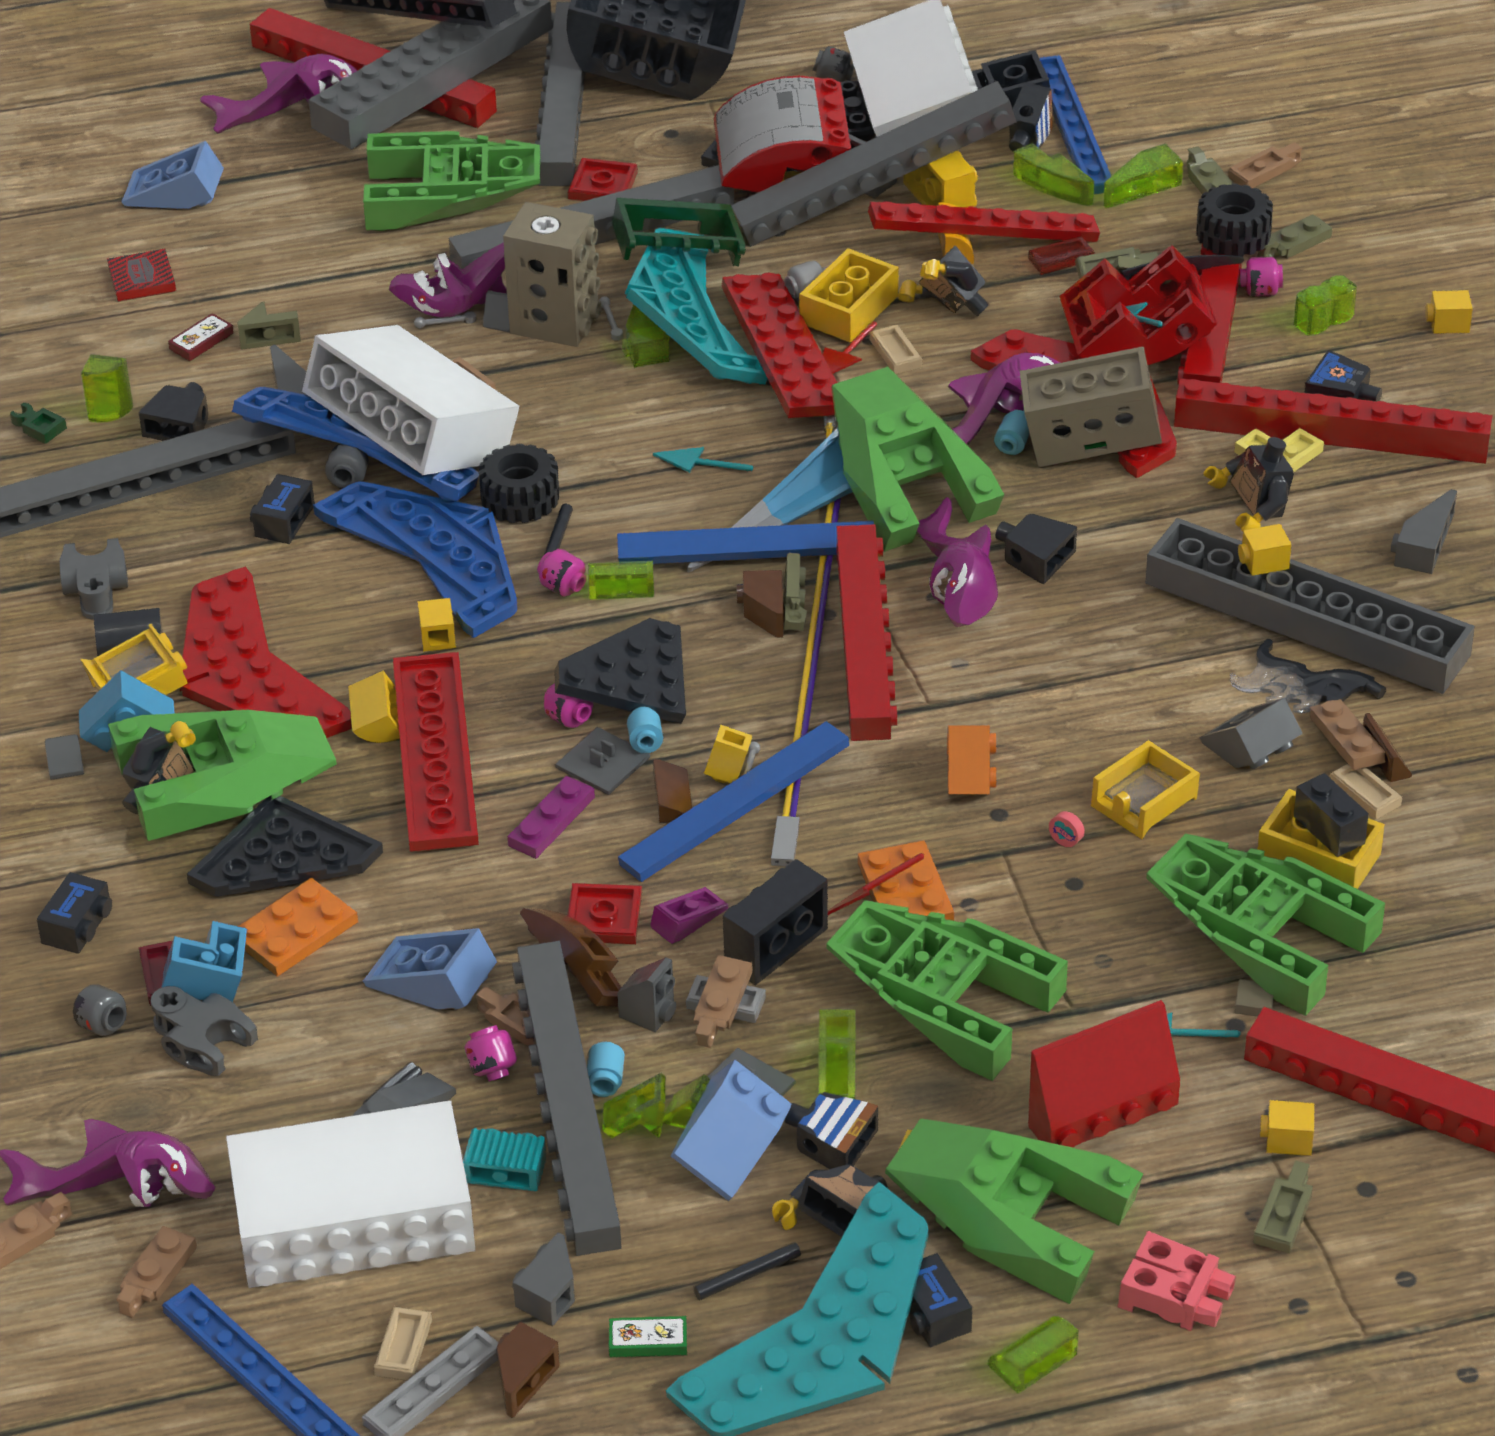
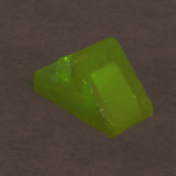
M659 1073L605 1102L603 1106V1132L609 1137L614 1138L642 1124L659 1138L661 1136L665 1109L666 1076Z

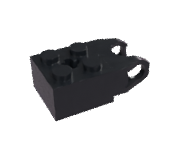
M1036 50L981 63L982 69L972 71L978 90L998 81L1008 97L1012 109L1024 83L1050 88L1048 76Z

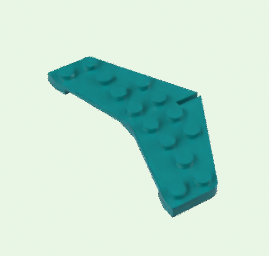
M658 228L654 232L668 234L700 235L665 228ZM647 246L624 293L627 294L626 298L707 368L713 377L721 380H739L747 384H766L768 378L757 356L748 355L720 322L706 293V256L708 249L691 248L690 252H683L682 248L661 247V250H654L653 246Z
M878 1182L865 1195L803 1308L682 1375L666 1390V1397L711 1436H736L885 1390V1383L861 1362H865L889 1384L891 1383L928 1240V1225L925 1219L882 1183Z

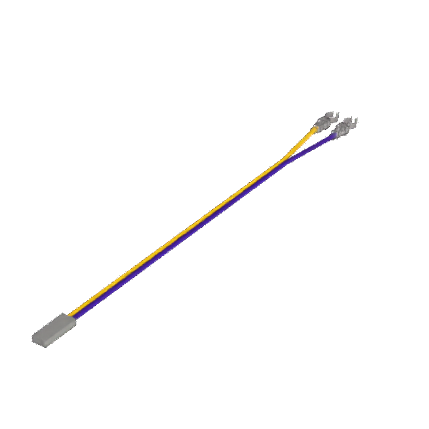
M835 415L823 416L826 438L836 428ZM841 498L827 504L825 523L838 522ZM820 555L793 742L808 733L833 555ZM801 778L786 787L782 816H777L771 855L772 866H787L795 860L800 817H796Z

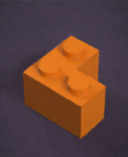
M948 725V795H989L990 788H996V767H990V754L996 753V733H990V725Z

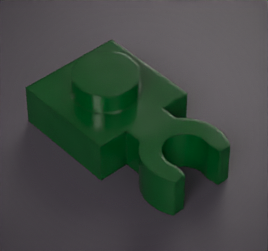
M22 403V414L14 411L10 412L13 425L22 427L24 434L44 444H47L67 429L65 418L45 408L36 412L33 410L32 405Z

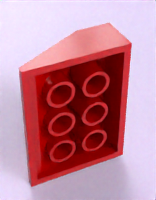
M1159 1000L1031 1051L1028 1127L1038 1140L1074 1148L1078 1144L1096 1137H1102L1113 1130L1128 1124H1135L1143 1118L1158 1112L1167 1111L1173 1106L1178 1105L1180 1075L1166 1007L1163 1001Z

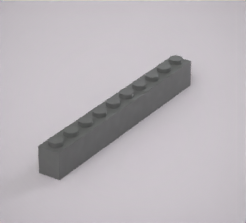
M556 2L555 13H551L552 30L548 31L549 44L546 46L547 59H545L544 64L545 75H543L539 124H537V140H535V144L540 145L539 186H570L575 175L586 72L580 69L568 42L566 22L570 2Z
M998 81L731 206L751 247L1010 126L1017 121L1008 97Z
M719 165L564 206L561 209L594 215V227L598 230L595 243L597 245L617 239L612 225L616 198L733 205L734 188L721 186ZM645 218L643 230H633V232H644L685 220ZM512 221L449 237L450 260L463 269L490 249L503 242V235Z
M239 419L0 487V538L295 454L293 430L261 421L259 423H252Z
M560 941L517 947L518 962L512 963L515 984H522V989L517 990L520 1011H527L528 1017H523V1025L526 1039L533 1038L534 1043L533 1045H528L531 1066H538L539 1073H534L537 1095L544 1094L545 1101L540 1102L543 1124L550 1123L551 1130L546 1131L548 1152H556L557 1159L551 1160L554 1181H561L563 1189H557L560 1211H567L569 1219H563L566 1241L574 1242L576 1256L621 1249L620 1222Z

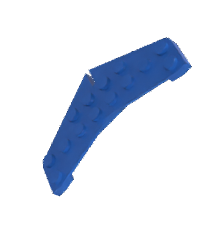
M257 387L234 400L232 412L241 415L248 422L259 423L261 421L356 447L367 453L368 456L376 458L438 493V497L445 501H458L476 488L479 473L474 468L470 467L422 475L306 394L268 387Z
M363 481L352 483L313 505L314 515L323 522L418 561L442 599L450 598L452 614L463 631L472 638L479 636L517 612V597L493 512L489 513L488 508L457 501H445L438 497Z

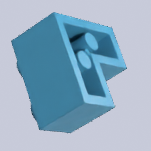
M120 670L79 710L80 738L108 752L112 748L108 724L139 715L174 713V700Z
M212 921L205 943L174 936L164 966L162 987L175 986L181 988L184 992L198 1000H205L211 993H217L233 1002L242 977L247 929Z

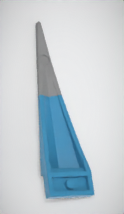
M837 427L800 465L731 528L786 525L853 492L843 474L844 464L842 450H840L839 428ZM711 561L691 562L688 565L687 572H691Z

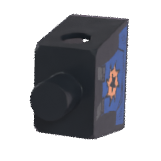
M1327 350L1305 382V393L1323 394L1325 396L1342 398L1351 397L1368 401H1380L1383 390L1382 388L1369 385L1371 370L1368 366L1330 350Z

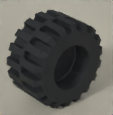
M1223 184L1219 185V187L1210 188L1208 192H1204L1201 195V199L1198 201L1197 240L1203 244L1204 248L1213 250L1212 252L1216 254L1243 257L1246 254L1252 255L1256 251L1263 250L1271 238L1272 201L1269 200L1267 194L1261 193V190L1251 188L1249 185Z
M509 444L503 446L502 449L496 448L492 451V454H487L483 458V462H480L479 483L482 506L488 508L489 513L493 512L496 519L501 521L508 520L509 523H516L517 521L527 523L529 520L536 521L541 519L542 515L550 514L552 508H556L560 497L558 465L555 457L552 454H547L546 449L536 448V445L531 444L528 446L523 444L511 446Z

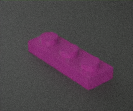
M565 776L507 836L508 846L537 859L595 798L594 788Z

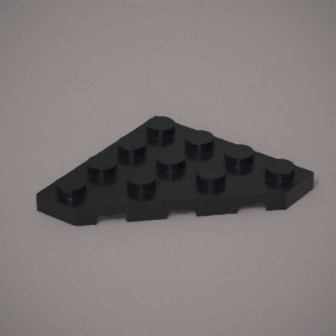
M652 618L646 619L559 660L554 670L555 693L631 712L638 707H649L659 715L660 719L682 724L686 716L680 625Z
M269 796L187 873L188 884L212 896L219 897L300 884L310 878L318 881L362 874L383 853L382 842L287 798L279 796L272 800L271 796Z

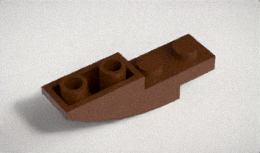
M523 908L520 915L528 925L529 932L536 937L540 944L560 941L565 965H569L570 972L578 978L586 990L589 1000L596 1006L618 1007L617 992L621 989V985L611 972L618 963V960L604 942L585 925L567 915L546 909Z

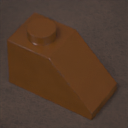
M782 570L743 571V584H737V604H744V617L776 638H783Z
M521 1321L510 1333L507 1332L501 1337L496 1349L506 1413L511 1418L518 1414L560 1367L558 1342Z

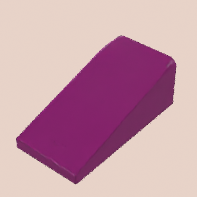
M703 887L655 905L650 925L655 932L673 944L684 939L726 911L728 904L709 889Z

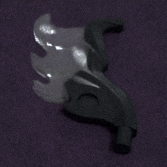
M1266 639L1257 649L1256 660L1258 664L1250 675L1238 677L1234 673H1230V682L1237 690L1246 693L1263 692L1273 695L1266 697V703L1285 697L1288 704L1299 703L1293 705V712L1308 713L1310 712V707L1320 705L1321 702L1339 699L1345 701L1351 694L1358 691H1367L1379 699L1386 692V687L1376 682L1375 677L1351 669L1313 672L1309 671L1305 664L1275 657L1269 653L1273 649V640Z

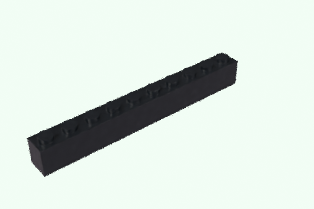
M324 0L327 8L491 28L517 14L514 0Z

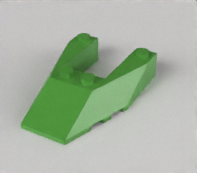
M457 131L367 134L366 151L369 179L387 180L390 178L423 177V182L364 184L363 205L366 230L385 231L387 229H398L482 210L540 184V145L507 139L505 140L506 144L488 141V136L477 135V139L460 137Z
M889 367L832 385L836 422H838L840 435L839 446L840 450H842L844 464L843 474L867 520L874 521L876 537L883 538L884 552L912 543L920 524L900 487L902 484L942 472L968 523L997 514L1004 493L991 469Z
M256 710L139 715L108 724L113 754L121 775L134 753L137 743L141 741L149 727L170 733L171 726L177 721H182L187 724L188 728L192 729L196 736V741L192 745L182 747L194 768V773L134 789L139 820L148 841L248 814L253 811L254 804L271 796L272 800L283 794V788L300 780L302 784L337 765L336 758L318 718L314 716Z
M1185 833L1147 872L1146 878L1261 988L1273 995L1275 1001L1306 1016L1325 996L1328 965L1274 938L1273 936L1292 917L1361 953H1364L1382 933L1385 902L1296 858L1287 856L1284 860L1264 856L1265 851L1251 848L1248 852L1230 849L1228 848L1229 843Z
M864 900L826 943V948L961 1067L993 1081L1011 1059L1012 1028L956 1003V1001L970 984L976 980L1049 1013L1066 992L1068 961L975 919L968 918L965 922L945 919V914L930 912L928 916L908 913L909 908Z
M921 1118L885 1171V1174L917 1204L921 1201L936 1215L935 1221L944 1229L948 1226L964 1242L963 1247L968 1252L1068 1304L1072 1302L1085 1281L1095 1251L1033 1219L1050 1193L1054 1192L1119 1226L1135 1201L1144 1174L1107 1155L991 1129Z

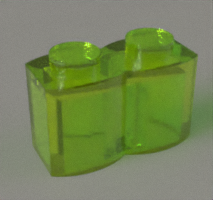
M1336 275L1322 282L1320 286H1310L1301 290L1296 295L1294 326L1309 336L1324 332L1330 325L1347 322L1354 316L1357 285L1344 275Z

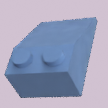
M206 141L134 170L122 203L124 206L180 209H189L197 205L204 206L213 200L224 167Z
M479 928L397 936L363 982L366 987L434 1009H460L471 1002L472 996L480 985L486 981L497 960Z
M733 1060L711 1077L671 1157L729 1201L733 1198L779 1131L792 1103L738 1061Z

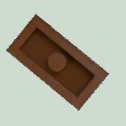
M1366 713L1363 719V726L1385 751V763L1378 765L1388 781L1391 783L1412 777V773L1383 729L1370 713Z
M653 759L659 823L672 822L692 809L688 772L686 768L660 759Z

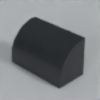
M160 608L94 614L97 656L149 629V624H152L159 634L163 633ZM155 653L144 660L159 659L160 657Z

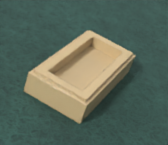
M898 325L870 332L871 343L895 374L922 367L921 356Z
M1346 764L1330 773V778L1375 820L1401 806L1402 796L1367 768L1353 771Z
M393 1307L374 1366L375 1376L408 1380L415 1375L432 1323L431 1312Z

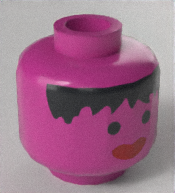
M1274 257L1249 258L1246 262V268L1240 269V287H1246L1247 293L1251 297L1276 295L1278 288H1283L1282 264H1278Z
M564 549L547 552L538 564L537 572L540 583L559 596L567 597L574 592H579L586 583L585 563Z
M555 683L547 689L544 696V710L549 718L562 726L576 728L585 723L591 715L593 702L555 693Z
M497 1025L469 1034L471 1040L466 1042L464 1048L472 1073L479 1077L487 1076L488 1082L508 1076L507 1068L515 1065L517 1062L510 1034L505 1030H498Z

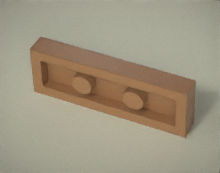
M1341 699L1327 701L1324 704L1310 707V719L1353 771L1385 763V751Z

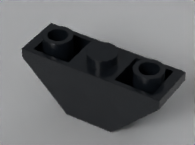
M844 81L841 83L848 132L850 135L865 142L870 141L875 132L859 81Z

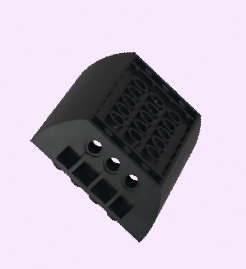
M571 0L566 22L568 42L571 52L582 71L691 101L713 87L728 68L733 56L746 0Z

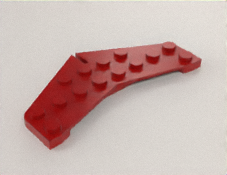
M1018 329L1009 330L971 350L970 356L972 362L988 371L1006 359L1022 353L1042 354L1060 363L1082 359L1077 354L1074 343L1022 332ZM1153 382L1152 386L1157 405L1162 443L1117 452L1120 464L1135 478L1141 477L1171 460L1176 455L1177 441Z
M246 566L201 581L193 587L182 655L187 666L183 673L188 682L180 687V692L182 691L184 697L216 711L256 710L314 716L318 718L326 738L352 729L351 711L348 707L269 651L253 577Z

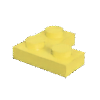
M1255 428L1235 442L1234 452L1241 455L1250 445H1266L1271 437ZM1301 428L1283 439L1286 443L1283 456L1293 468V472L1323 452L1324 442Z

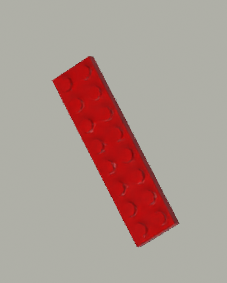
M767 272L762 275L736 274L734 276L722 277L721 288L787 417L800 418L835 415L831 387L837 381L802 315L799 314V309L790 292L784 286L781 275Z
M459 652L393 658L410 852L479 845Z

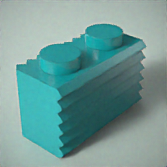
M476 1127L473 1128L463 1158L467 1183L538 1191L546 1163L545 1138L542 1135L537 1137L531 1133L514 1134L510 1132L508 1134L505 1131L501 1133L492 1128L485 1130L483 1128L480 1130Z

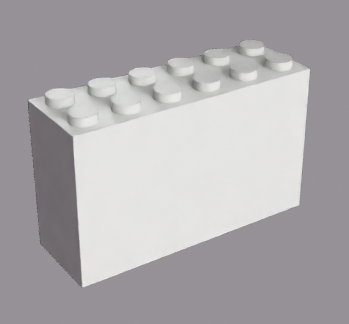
M928 0L844 32L876 137L978 90L949 5L943 7L941 0Z
M399 325L315 335L302 392L422 475L479 466L487 454H492V451L496 448L502 449L503 446L510 444L520 407Z
M451 1100L226 1136L248 1288L307 1280L332 1274H344L375 1267L381 1268L387 1265L422 1261L475 1251L471 1200Z

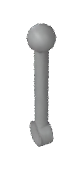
M603 296L599 301H601L602 308H604L612 328L611 338L613 340H621L623 338V330L616 325L609 307L610 299Z
M468 311L464 315L432 319L417 317L414 320V326L421 329L425 325L460 321L474 323L476 321V314Z
M753 741L750 743L749 755L743 775L752 769L755 754L760 751V744Z

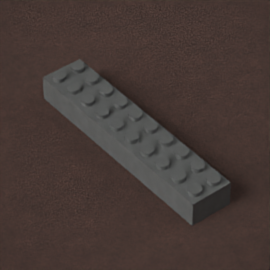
M514 0L517 14L492 28L450 22L436 24L310 98L309 107L312 129L350 150L367 141V134L384 131L552 30L551 1Z
M1176 518L1147 554L1145 584L1441 694L1445 693L1471 656L1474 625L1290 559V566L1287 570L1252 576L1246 564H1242L1239 559L1238 546L1242 544V541Z

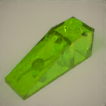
M1166 143L1140 151L1105 181L1103 206L1108 209L1182 185L1183 160Z
M633 304L626 323V339H622L624 356L630 357L634 368L669 362V337L667 333Z

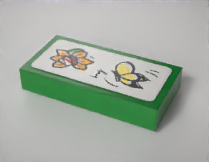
M686 1316L609 1318V1357L687 1355Z

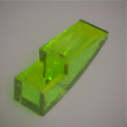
M1033 143L1014 151L1013 175L1021 181L1055 198L1085 206L1093 205L1094 180L1060 153L1049 157Z
M819 1009L818 1095L827 1092L855 1099L856 1010Z

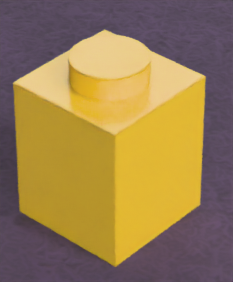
M1432 291L1431 303H1427L1425 307V317L1427 322H1431L1433 334L1470 333L1473 308L1469 291Z
M1275 524L1243 530L1242 544L1238 546L1240 562L1246 564L1252 576L1289 569L1291 542L1282 525Z
M450 598L417 601L423 652L456 648Z
M720 725L704 774L711 776L714 780L721 783H732L738 779L752 740V735Z
M1269 1100L1268 1115H1261L1260 1137L1267 1138L1266 1153L1312 1155L1314 1103Z

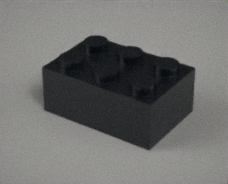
M795 859L785 868L779 869L764 884L754 888L738 904L729 907L725 914H723L724 956L752 963L753 970L749 982L756 986L828 929L827 878Z

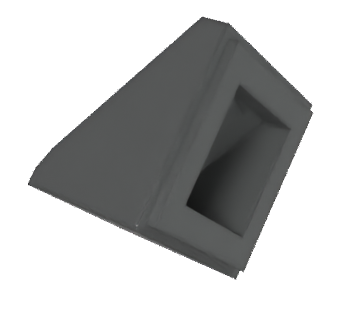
M488 290L483 327L510 332L507 294Z
M73 734L45 739L50 780L84 774L78 735Z

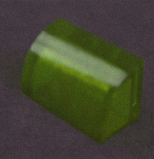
M91 354L81 372L88 420L90 422H110L122 418L133 408L126 358Z
M653 561L588 563L590 600L654 597Z
M1052 1316L990 1356L987 1365L1019 1394L1077 1355L1079 1330L1064 1318Z

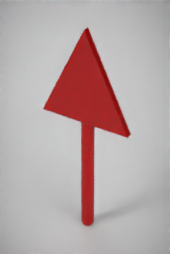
M875 321L843 352L824 347L823 356L832 373L862 361V358L850 355L849 353L877 326Z
M917 854L862 886L830 908L828 915L871 895L870 890L923 860L924 854Z

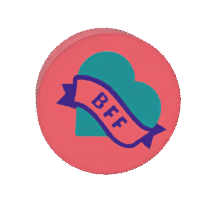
M1062 811L1051 819L1049 823V832L1052 838L1064 847H1073L1084 836L1085 831L1081 820L1071 812Z

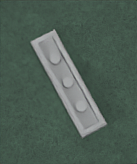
M475 1326L362 1416L363 1425L376 1436L405 1435L498 1360L496 1351L498 1342L480 1327Z

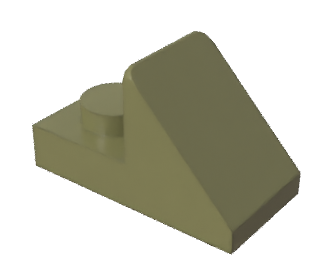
M263 301L237 322L241 350L301 342L297 311L267 314L265 302Z

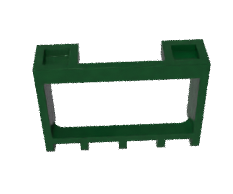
M616 198L612 225L623 260H629L632 249L639 245L653 246L654 250H661V247L682 248L683 252H690L691 248L710 249L711 253L716 254L719 253V250H728L733 266H739L741 255L745 254V242L731 204ZM645 218L699 221L697 227L699 234L722 235L723 237L633 232V230L642 231Z

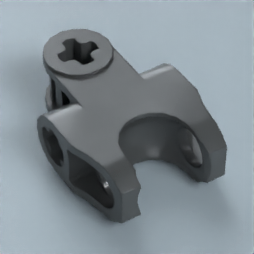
M118 538L107 539L106 549L96 555H82L76 551L75 543L64 544L63 552L59 559L63 595L79 593L82 615L88 619H94V614L112 613L114 608L112 589L128 587L125 554Z
M166 986L156 990L151 996V1007L155 1012L153 1019L154 1028L160 1035L164 1036L161 1038L162 1047L171 1058L189 1069L197 1070L210 1076H219L226 1068L224 1067V1055L215 1044L223 1041H233L247 1047L252 1046L258 1040L257 1027L253 1021L232 1001L217 993H211L201 1002L184 992L181 988Z

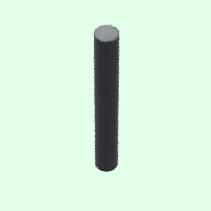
M565 503L561 505L544 555L547 552H553L560 548L573 511V507L570 504Z
M793 1242L693 1287L695 1296L699 1301L793 1260L801 1256L800 1248L796 1242Z

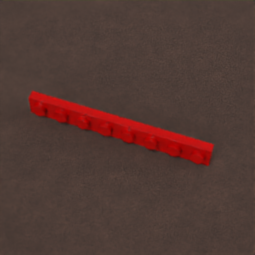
M889 201L870 202L867 211L873 229L1088 242H1098L1100 230L1094 216L1086 213L1018 211L1002 208L985 209L973 206L921 205L918 203L900 204Z

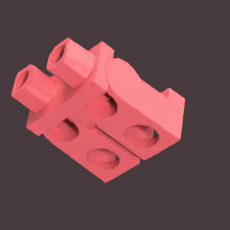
M1148 1231L1135 1255V1259L1131 1262L1121 1282L1118 1308L1133 1312L1134 1308L1138 1307L1156 1313L1168 1322L1181 1323L1180 1327L1189 1331L1192 1330L1195 1322L1215 1327L1220 1318L1223 1303L1208 1298V1296L1212 1294L1229 1300L1234 1289L1236 1276L1218 1269L1219 1257L1209 1253L1206 1257L1198 1250Z

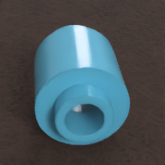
M1013 410L1006 414L996 432L994 443L1005 454H1019L1024 449L1030 436L1024 411Z
M638 707L633 710L627 719L629 740L632 748L640 753L656 751L663 742L659 715L649 707Z
M612 1042L594 1044L588 1052L587 1071L591 1090L594 1095L600 1097L612 1096L622 1084L625 1054L620 1046Z

